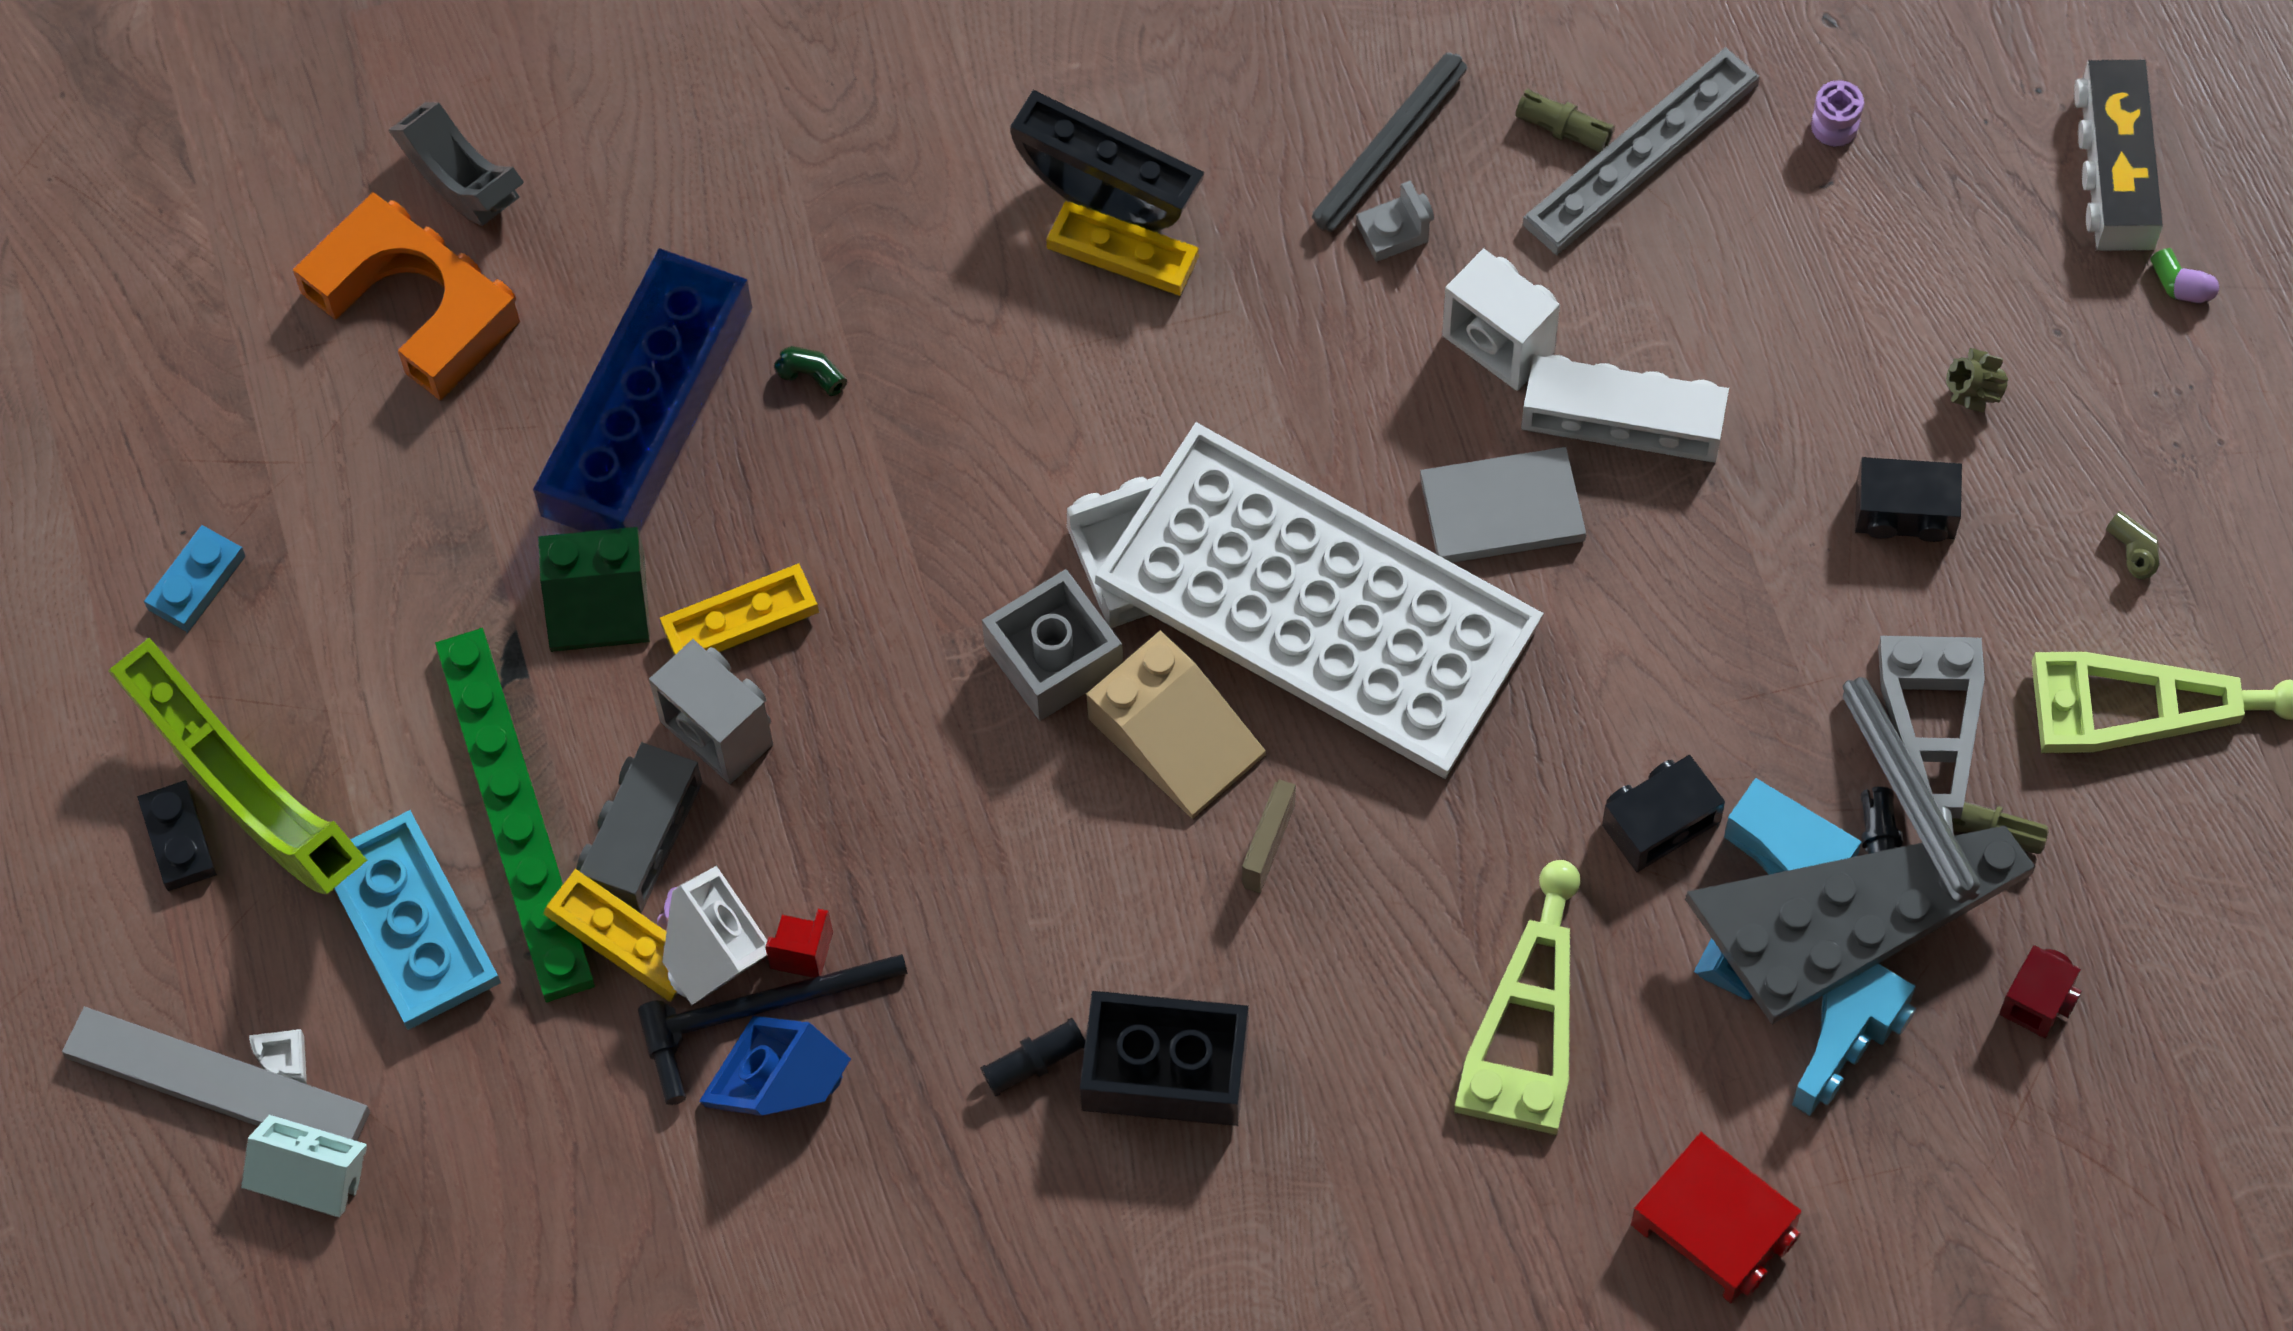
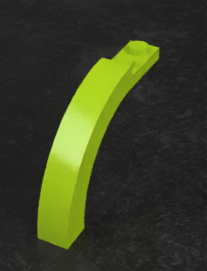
M150 637L108 670L116 682L174 749L172 752L206 791L261 848L300 882L318 893L328 894L368 861L335 821L329 822L313 814L261 767L215 716Z

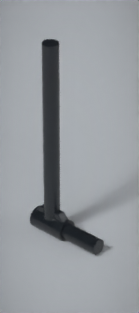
M903 954L676 1014L675 1008L661 1000L642 1004L637 1010L649 1057L655 1060L665 1103L667 1105H675L686 1099L675 1058V1053L683 1041L682 1034L906 975L908 973Z

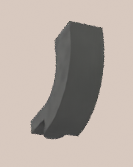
M440 102L423 103L388 130L429 184L454 209L472 222L483 226L520 198L515 189L521 186L524 181L514 167L494 165L480 155L462 135Z

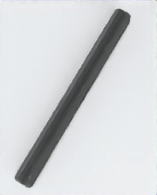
M1858 677L1854 681L1847 680L1843 684V699L1952 898L1958 903H1964L1969 899L1975 900L1980 895L1978 889L1980 881L1869 681L1863 677Z

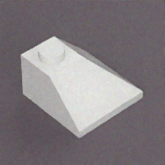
M717 866L683 883L672 891L662 962L669 971L668 978L673 988L681 996L687 997L691 1005H693L767 956L765 949L767 939Z

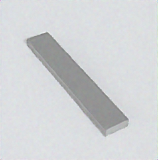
M1725 47L1523 217V226L1557 256L1756 88L1759 84L1760 76Z
M85 1006L62 1050L66 1059L259 1126L269 1115L357 1141L370 1114L367 1105Z

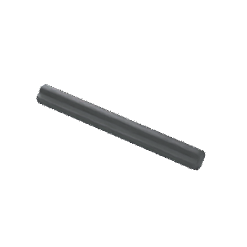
M1447 52L1441 57L1312 212V219L1321 230L1329 232L1336 230L1466 73L1467 65L1462 61L1460 55Z

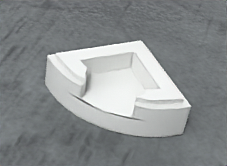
M301 1029L249 1035L251 1048L263 1069L307 1084L305 1042Z

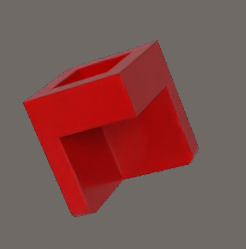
M818 908L814 921L781 915L776 937H768L765 946L770 969L812 978L821 976L833 935L829 911Z

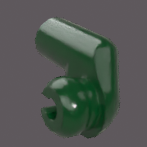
M790 346L780 351L781 357L774 363L775 372L784 380H795L799 372L809 374L829 396H835L840 393L848 382L845 376L822 352Z

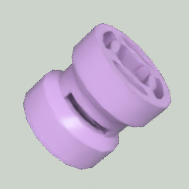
M1839 80L1823 85L1818 91L1811 127L1813 134L1819 141L1830 146H1843L1850 143L1857 136L1864 106L1863 94L1858 87L1850 82Z

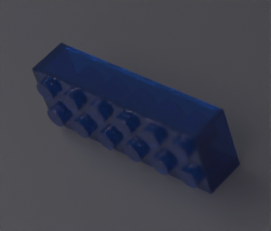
M658 248L533 488L541 517L582 532L638 527L640 531L753 309L748 280L746 278Z

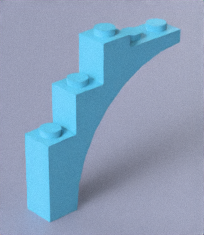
M1757 778L1754 779L1728 816L1724 838L1756 860L1768 874L1856 857L1862 842ZM1876 964L1822 996L1821 1029L1817 1048L1797 1086L1792 1105L1809 1116L1820 1101L1829 1105L1843 1083L1844 1078L1839 1076L1838 1073L1847 1060L1856 1064L1871 1039L1883 1046L1892 1031L1901 1035L1916 1011V1008L1910 1005L1916 986L1880 964Z

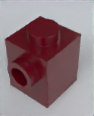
M2033 945L2005 996L1999 1015L2046 1039L2058 1015L2069 1018L2082 993V990L2074 987L2081 969L2072 965L2071 960L2063 953L2053 949L2043 950Z

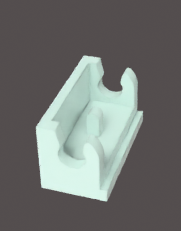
M269 1115L248 1137L241 1188L340 1217L345 1211L348 1194L355 1195L357 1192L367 1144Z

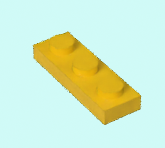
M1066 200L1046 238L1047 249L1179 296H1181L1199 258V247Z
M798 563L660 617V622L674 655L692 639L706 651L712 647L721 652L818 614L819 609L803 570Z
M575 869L548 903L543 915L671 1002L678 992L671 985L668 978L669 971L662 962L667 931Z

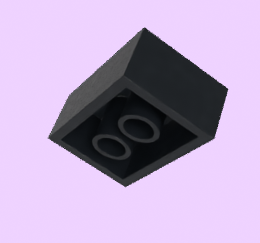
M1092 991L1080 1082L1082 1111L1238 1126L1249 1032V1006Z

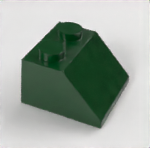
M638 527L538 536L540 582L550 652L650 642L645 553Z

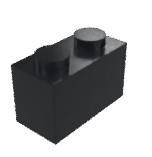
M1862 457L1856 479L1855 533H1866L1878 539H1888L1894 536L1918 537L1926 542L1955 539L1961 519L1962 464Z
M1690 754L1676 763L1674 760H1667L1661 763L1649 774V779L1634 788L1631 785L1621 787L1606 801L1602 826L1637 873L1719 824L1722 820L1725 800Z

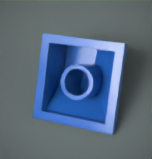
M753 1016L699 1102L707 1108L755 1115H767L822 1103L839 1087L842 1081V1073L851 1058L810 1022Z

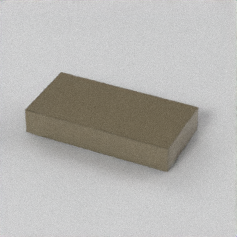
M1279 779L1273 786L1242 865V884H1244L1245 889L1261 894L1295 807V784Z

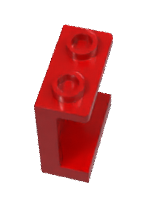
M1700 1132L1634 1207L1631 1226L1646 1238L1654 1231L1724 1288L1723 1298L1732 1304L1741 1292L1748 1297L1752 1295L1768 1274V1271L1763 1267L1775 1253L1783 1258L1797 1242L1801 1232L1796 1228L1802 1210L1704 1133Z

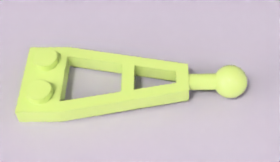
M2035 652L2032 659L2041 753L2097 752L2241 723L2245 715L2244 710H2273L2279 717L2293 720V680H2284L2278 683L2273 690H2242L2239 677L2090 652ZM2088 675L2155 686L2159 718L2094 730ZM2176 689L2222 696L2223 706L2179 714Z
M1555 860L1548 863L1540 873V888L1546 895L1540 922L1529 920L1469 1049L1455 1103V1113L1554 1135L1558 1133L1569 1082L1570 928L1561 927L1560 925L1566 900L1573 897L1580 887V874L1577 868L1565 860ZM1536 944L1555 947L1554 990L1519 983ZM1509 1003L1554 1012L1553 1076L1484 1061Z

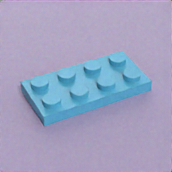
M411 810L350 839L368 861L336 886L334 890L407 1030L501 983L497 972Z

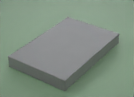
M1566 447L1420 470V481L1436 554L1451 563L1584 542L1586 540V530Z

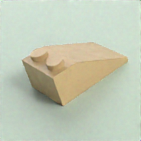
M1161 630L1086 694L1088 719L1192 819L1266 755V750L1197 664Z

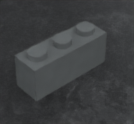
M641 742L635 757L629 756L625 760L619 774L618 783L621 786L614 801L607 800L598 819V829L600 830L593 845H585L577 863L578 871L639 913H642L703 783L697 761Z

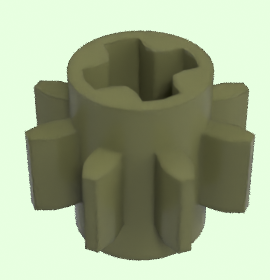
M1974 348L1969 349L1968 358H1955L1946 376L1947 386L1954 393L1950 401L1963 405L1966 409L1981 413L1986 409V402L1999 403L2006 391L2008 381L2006 373L2000 368L2003 359Z

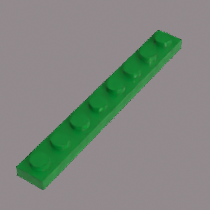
M476 629L435 642L545 1002L547 1003L594 988L595 984L581 940L543 915L546 906L563 885V881L484 629Z

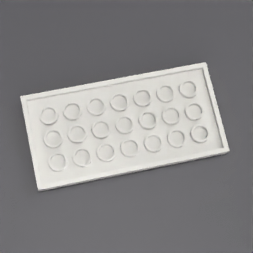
M1195 422L1095 575L1094 583L1444 779L1448 776L1539 626L1544 614Z

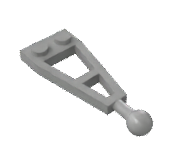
M1880 636L1878 645L1880 686L1890 721L1953 833L1952 818H1961L1985 681L1982 638ZM1902 689L1966 690L1960 737H1916ZM1923 762H1955L1950 794H1932Z

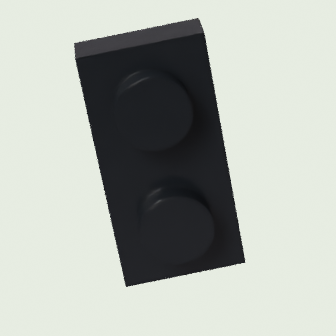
M184 780L137 796L161 877L167 891L169 892L216 876L217 873L187 781Z

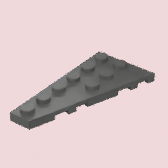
M2000 826L1955 836L1980 881V887L1978 888L1980 895L1975 900L1969 899L1964 903H1958L1952 898L1923 843L1688 891L1685 900L1773 1025L2031 876L2035 865L2008 828Z

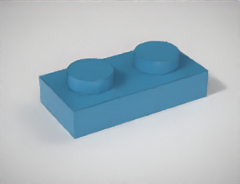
M201 525L144 600L147 610L189 632L246 555L243 548Z

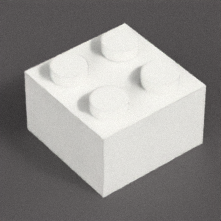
M1483 248L1445 287L1442 336L1518 391L1529 380L1533 356L1547 357L1555 352L1560 304L1547 288L1541 285H1533L1519 275L1517 269L1510 261L1503 257L1496 258Z

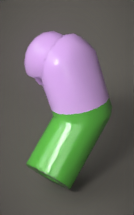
M2171 248L2162 249L2150 258L2163 287L2170 297L2177 300L2203 303L2217 296L2219 291L2218 280L2203 271L2181 268Z

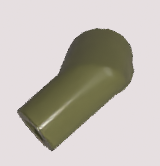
M2119 511L2108 524L2106 531L2126 545L2128 571L2138 579L2149 578L2156 573L2160 565L2158 539L2131 517Z

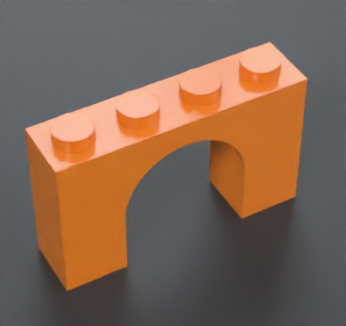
M374 192L292 269L301 294L335 320L369 287L389 275L407 272L418 273L438 282L444 288V296L438 310L398 349V353L405 374L440 401L520 323L515 305L517 298L505 283L498 279L494 282L490 281L481 274L479 266L468 255L460 253L457 256L446 247L445 241L436 231L428 226L424 229L420 228L412 222L409 213L394 200L387 203Z

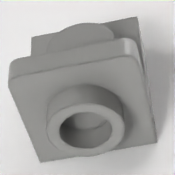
M1411 181L1401 184L1399 198L1356 214V225L1376 262L1428 242L1430 221L1434 220L1433 210L1428 198L1424 193L1418 195Z

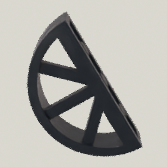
M1035 90L1031 92L1010 126L1012 140L1023 160L1044 183L1071 203L1151 231L1169 228L1179 220L1204 177L1205 172Z

